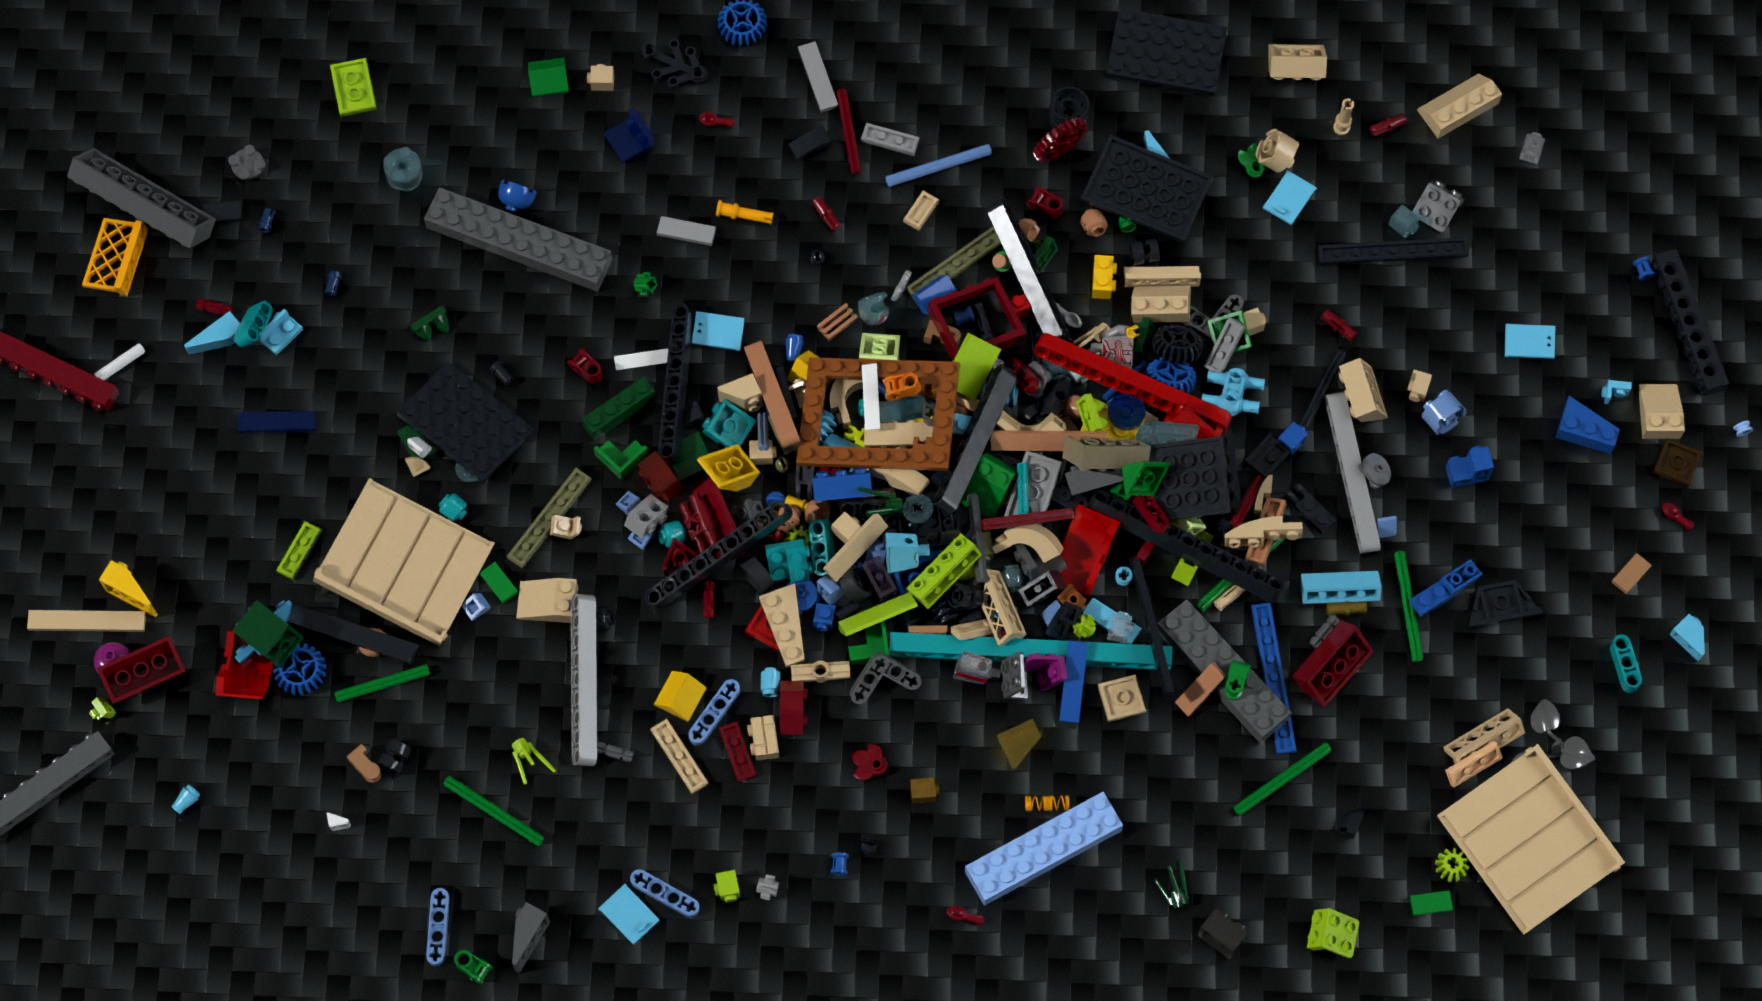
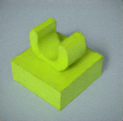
M96 697L91 702L95 707L89 712L93 719L112 718L116 714L106 698Z

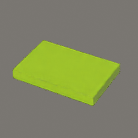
M366 58L330 65L340 117L377 109Z
M968 333L953 361L960 363L957 392L976 400L1001 349Z

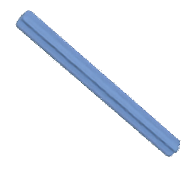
M989 144L888 175L886 176V183L889 187L991 155L992 150Z

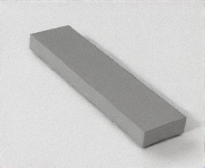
M816 42L798 46V51L820 112L838 108V103Z

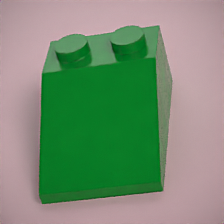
M988 453L981 455L960 503L968 507L967 495L971 493L977 494L980 515L987 519L996 518L1017 477V470Z

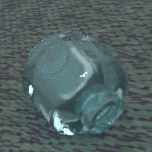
M1019 565L1004 566V569L1000 571L1009 593H1017L1020 588L1026 585L1025 574Z

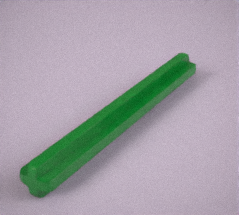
M422 665L336 691L335 698L337 702H342L429 676L430 671L427 665Z

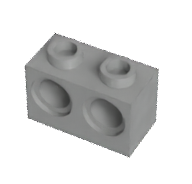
M650 494L628 513L624 526L640 538H643L647 534H652L658 524L662 525L665 522L669 507Z

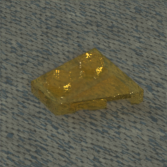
M1033 719L997 735L1012 770L1017 768L1041 737Z

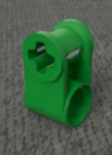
M1232 660L1224 689L1225 696L1228 699L1236 700L1240 698L1251 665Z
M458 951L454 957L457 968L481 985H483V980L488 972L493 970L489 963L476 957L469 951ZM463 956L469 958V962L466 965L459 964V959Z

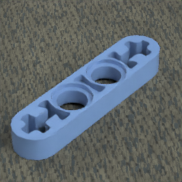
M729 679L723 683L689 731V740L692 744L701 745L707 740L738 697L740 686L736 680ZM734 685L735 692L731 691L728 694V698L730 699L728 700L725 697V695L728 693L727 686L732 687ZM717 700H723L726 703L723 709H717L714 706ZM705 716H713L714 722L711 725L705 724L703 722ZM700 724L704 728L701 732L702 738H697L695 740L693 733H699V731L701 730V727L699 726Z
M639 869L632 872L630 881L636 889L686 917L693 918L698 915L700 906L694 898L644 870ZM643 875V880L648 883L647 889H645V883L641 881L638 884L636 883L635 876ZM660 884L662 891L658 894L652 893V885ZM675 893L679 896V901L670 903L668 896ZM683 898H685V904L690 906L693 903L696 910L687 912V907L684 905L679 908Z
M443 888L435 889L431 894L426 956L432 966L443 964L446 956L450 897ZM439 893L446 897L441 901V906L445 907V909L438 907L439 902L435 897H438ZM437 912L443 913V921L435 922L433 920L434 915ZM435 932H441L443 938L439 942H434L432 935ZM431 945L438 947V954L441 957L437 958V961H434L431 955L435 954V948L431 947Z

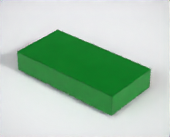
M496 562L480 572V576L502 604L518 593V590Z
M1450 891L1410 895L1413 916L1453 911Z

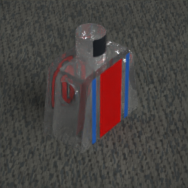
M963 651L957 659L953 678L985 684L988 679L999 681L1001 670L991 667L992 659Z

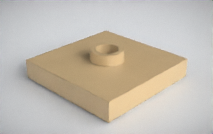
M1136 675L1098 684L1108 722L1146 713Z

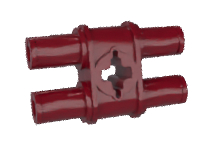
M694 493L689 496L691 503L684 502L679 505V509L685 520L684 527L687 528L690 535V542L695 544L698 553L701 554L709 548L706 539L711 547L719 541L716 532L717 525L713 522L710 509L705 506L701 493Z

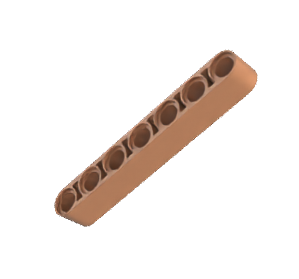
M760 340L745 346L746 355L782 447L786 448L801 442L762 341Z

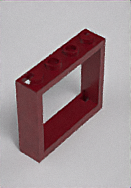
M998 277L985 279L977 285H968L963 290L952 291L941 298L935 297L929 302L927 311L952 361H954L959 348L940 309L993 290L1014 331L986 340V342L1001 350L1024 342L1026 332Z

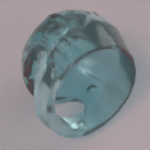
M879 292L858 301L859 317L866 324L876 326L882 324L887 319L889 307H886L883 303L884 298L887 297L886 292Z

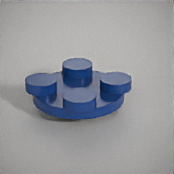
M809 580L790 581L786 585L789 586L795 583L799 615L820 601L815 585Z

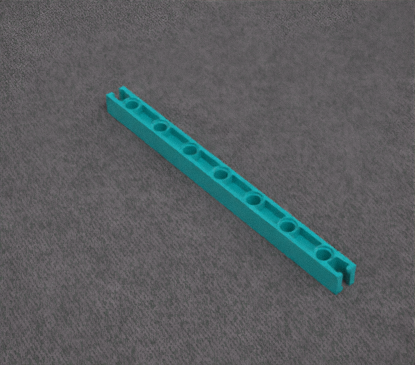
M890 633L889 643L890 657L973 661L966 659L969 658V655L989 662H1002V660L1017 652H1023L1024 659L1033 653H1039L1040 656L1056 654V656L1064 657L1065 665L1068 641L1011 638L1005 645L998 646L995 637H976L960 641L954 635ZM1087 642L1085 666L1157 669L1151 645ZM1162 645L1168 669L1171 670L1172 646Z

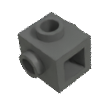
M745 499L735 508L740 526L763 510L761 501Z

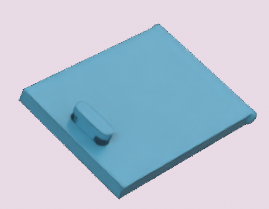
M1287 170L1263 206V209L1292 225L1317 187Z
M696 311L692 344L740 351L745 318Z
M1506 324L1505 357L1554 359L1555 326Z
M627 884L620 887L598 908L633 945L660 921L627 887Z

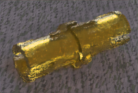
M1366 601L1327 603V615L1345 614L1347 616L1351 613H1366L1367 603Z

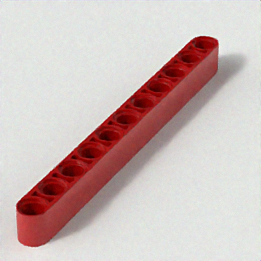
M1042 334L1034 348L1035 354L1044 360L1171 415L1175 413L1174 411L1179 404L1182 403L1184 405L1189 400L1192 402L1190 409L1211 428L1217 425L1221 426L1224 429L1222 434H1224L1231 421V414L1220 407L1174 387H1168L1167 384L1051 334Z

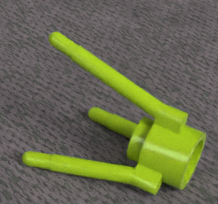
M520 738L512 744L514 749L512 754L525 785L527 780L519 757H526L533 766L534 762L530 756L531 751L553 773L556 772V769L533 747L531 742L527 743L525 738Z

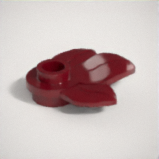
M870 744L867 751L859 750L852 754V759L858 766L853 774V777L856 779L869 780L873 775L884 774L888 768L886 759L882 757L881 748L875 744ZM880 762V766L875 767V764Z

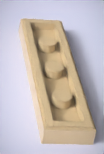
M878 513L873 514L823 567L832 580L837 582L886 530L888 525Z
M665 719L650 729L691 794L708 785V781L669 721Z

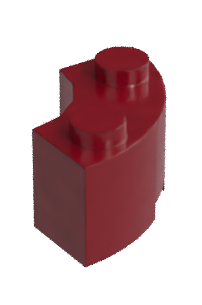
M780 681V735H803V729L807 727V716L804 715V700H808V688H804V681Z

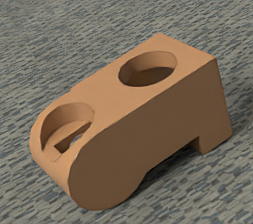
M930 320L923 343L931 345L932 340L943 343L933 321ZM947 325L958 346L961 338L960 331Z
M361 744L347 756V759L368 782L376 783L381 779V770L376 763L371 762L366 757L369 753Z

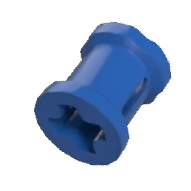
M1642 257L1633 262L1634 266L1638 269L1640 281L1649 280L1656 275L1651 269L1649 257Z
M832 853L833 867L831 874L836 876L848 875L846 866L849 854Z

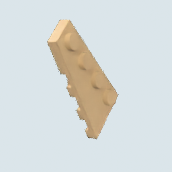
M795 583L759 596L760 603L786 668L804 662Z

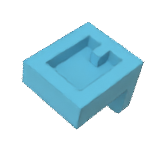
M1608 380L1606 386L1602 387L1601 396L1604 397V404L1609 403L1611 395L1615 397L1628 396L1631 391V382Z

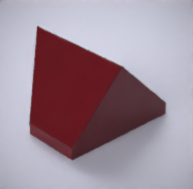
M673 538L662 566L664 576L672 574L699 554L676 538Z

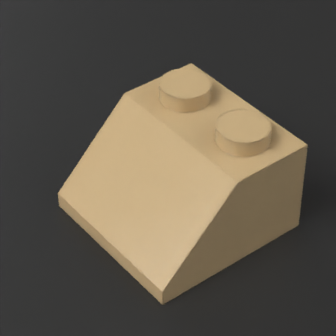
M753 373L717 387L719 402L726 399L745 413L756 412L763 406L762 393Z

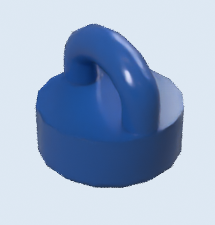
M780 492L770 493L766 498L767 507L776 501L784 503V495Z

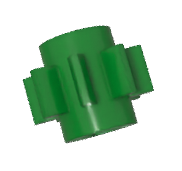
M650 272L637 274V278L634 280L635 291H640V295L647 296L648 294H653L657 287L656 277L650 276Z

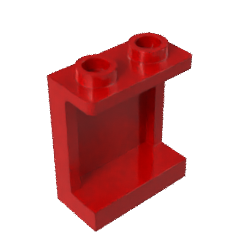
M1189 400L1184 405L1182 403L1179 404L1174 411L1175 413L1172 415L1169 413L1162 421L1164 425L1161 432L1173 442L1221 436L1224 430L1219 425L1211 428L1190 409L1192 402Z

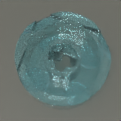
M408 147L393 150L384 158V172L392 188L410 191L420 184L423 169L420 158L414 151Z

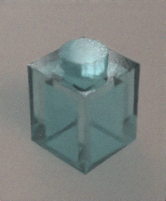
M1401 205L1391 216L1388 225L1407 238L1410 233L1413 235L1419 228L1418 222L1420 217L1404 205Z

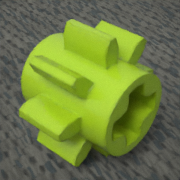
M1080 614L1076 624L1072 626L1074 629L1073 633L1079 638L1081 636L1084 638L1090 637L1096 630L1095 619L1090 614L1086 616Z

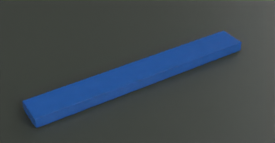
M1271 603L1251 605L1264 683L1289 709ZM1290 716V719L1273 733L1277 755L1297 752Z

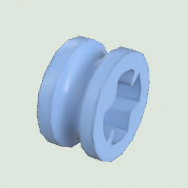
M1743 421L1733 427L1737 431V437L1747 435L1753 431V428L1749 427V421Z

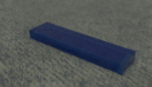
M316 412L239 413L238 431L239 433L315 431Z

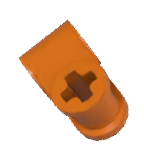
M912 372L889 376L883 379V384L886 386L885 399L889 401L915 396L921 391V383ZM915 382L912 386H908L909 383Z

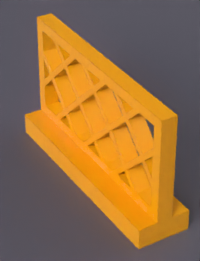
M109 218L103 219L82 283L83 287L117 292L122 296H128L149 230L143 221L135 220V222ZM108 224L115 225L117 228L109 234L106 232ZM127 227H132L131 233L124 237L121 231ZM120 233L122 239L113 244L110 238ZM108 240L111 246L102 251L100 248L101 244ZM126 243V250L119 253L116 248ZM114 250L117 255L107 260L105 255ZM103 256L105 263L96 267V260ZM120 259V267L113 270L111 264ZM109 267L111 273L102 278L99 272ZM98 274L100 280L95 283H89L90 278ZM114 276L116 278L114 286H108L105 281Z

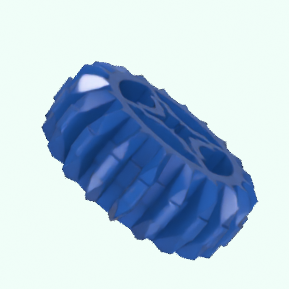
M735 0V3L729 1V7L724 5L723 11L719 12L717 21L721 36H725L727 42L732 40L733 45L739 42L741 47L742 43H746L749 46V41L755 43L756 38L761 39V33L766 31L767 17L764 14V9L759 8L758 2L753 4L752 0H749V2H746V0H742V2ZM753 16H754V17L756 18V20H757V23H756L755 26H753V25H752V22H751V21H752L751 18H752ZM730 18L733 20L732 28H730L728 25V21Z
M1162 358L1159 360L1154 359L1145 372L1146 376L1187 394L1192 393L1196 384V372L1193 371V367H1189L1188 363H1185V365L1178 363L1176 365L1175 363L1169 364L1167 360L1162 361Z
M299 644L280 668L274 664L276 669L273 670V673L276 675L275 680L279 682V687H285L284 690L287 693L291 690L292 695L299 691V694L302 696L304 690L310 694L311 687L317 690L316 683H323L320 677L326 676L323 670L327 669L326 665L323 664L325 662L324 657H320V651L315 652V647L313 646L308 649L307 644H304L301 648ZM304 656L312 660L301 661L298 657ZM292 660V665L285 671L287 664ZM297 663L302 667L303 676L298 672ZM315 668L312 676L307 679V674ZM299 678L302 682H292L288 679Z

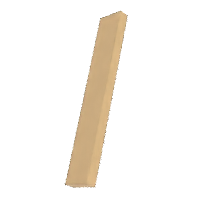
M29 610L27 629L28 631L145 632L146 612Z

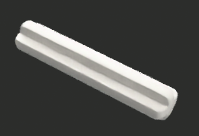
M140 343L95 372L94 376L102 380L107 379L144 354L143 346Z

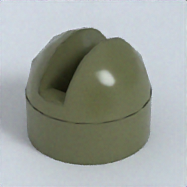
M779 457L775 462L776 470L780 473L788 472L791 467L790 460L786 457ZM780 461H784L786 465L785 468H783Z

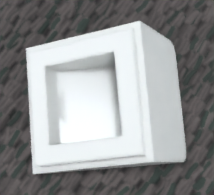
M413 437L407 440L409 448L421 458H424L432 450V447L420 437Z
M327 813L331 831L351 827L348 819Z

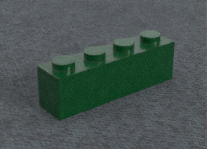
M642 377L582 418L583 427L594 441L654 401L656 399L655 390L646 378Z

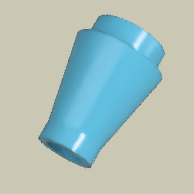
M188 784L186 788L183 787L171 807L181 814L199 800L200 793Z

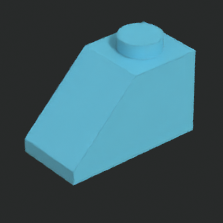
M1688 614L1672 630L1670 635L1699 661L1705 654L1704 627L1697 617Z

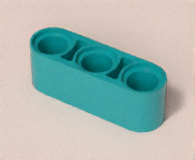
M262 301L248 308L234 336L238 346L243 348L260 339L273 313L269 302Z
M827 519L815 520L809 525L813 570L819 576L828 575L823 569V563L827 564L835 555L834 536L831 531L832 523ZM819 524L823 527L822 532L819 531ZM821 543L825 546L824 552L821 549Z
M1623 634L1618 635L1610 645L1611 655L1622 689L1627 693H1633L1641 685L1642 676L1629 637ZM1617 642L1622 643L1625 648H1624V649L1618 648L1617 645H1616V643H1617ZM1622 661L1629 662L1630 667H1625ZM1627 679H1633L1636 685H1630Z

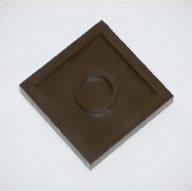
M1666 438L1653 474L1689 487L1703 452Z

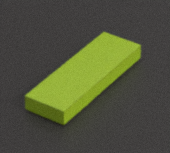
M305 521L276 571L295 580L321 535L322 529Z

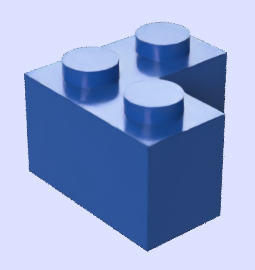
M1475 446L1469 450L1467 457L1455 456L1450 458L1446 464L1451 488L1488 481L1494 469L1488 446Z

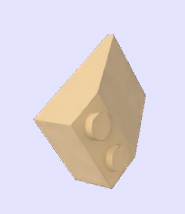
M1639 384L1642 439H1680L1685 431L1684 413L1677 384Z
M552 578L520 581L516 619L571 623V599L574 594H578L577 579Z

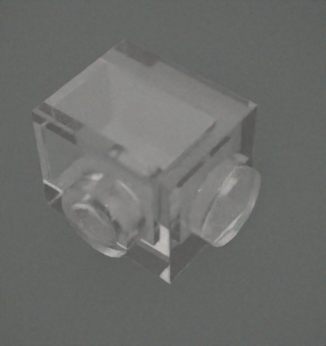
M1122 611L1113 612L1107 639L1126 643L1128 634L1132 635L1135 625L1131 623L1132 616Z

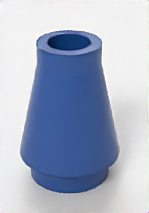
M788 334V338L785 339L787 362L795 363L797 357H799L804 343L802 340L803 336Z

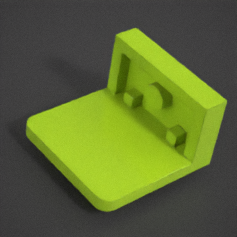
M1330 908L1314 910L1307 948L1311 950L1326 949L1346 958H1351L1354 953L1359 921Z

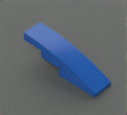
M1068 641L1066 658L1068 679L1063 683L1059 719L1061 722L1079 724L1087 642Z

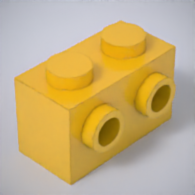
M1095 255L1092 298L1111 299L1112 291L1115 292L1116 280H1112L1113 274H1116L1117 263H1113L1114 256Z

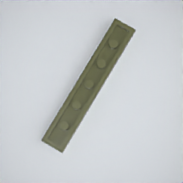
M994 226L907 286L906 291L912 297L913 293L941 274L948 275L950 280H952L1002 245Z
M575 468L509 552L507 558L523 569L550 534L552 516H564L591 482V477Z

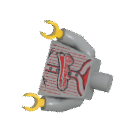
M1117 325L1103 334L1102 343H1091V352L1095 354L1099 352L1102 354V357L1132 369L1134 338L1139 336L1134 330L1138 328V325L1131 327Z

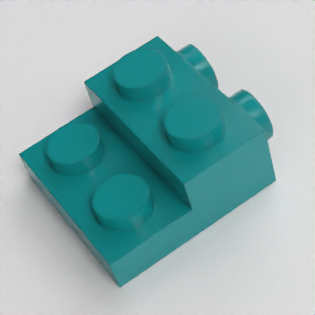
M725 399L714 405L711 410L714 414L711 419L708 417L702 424L704 428L702 433L716 443L720 442L726 447L736 444L741 446L756 420Z
M803 539L765 545L769 572L773 581L790 579L791 582L810 579L809 574L813 573L812 565L806 559L810 557L809 547L804 546Z

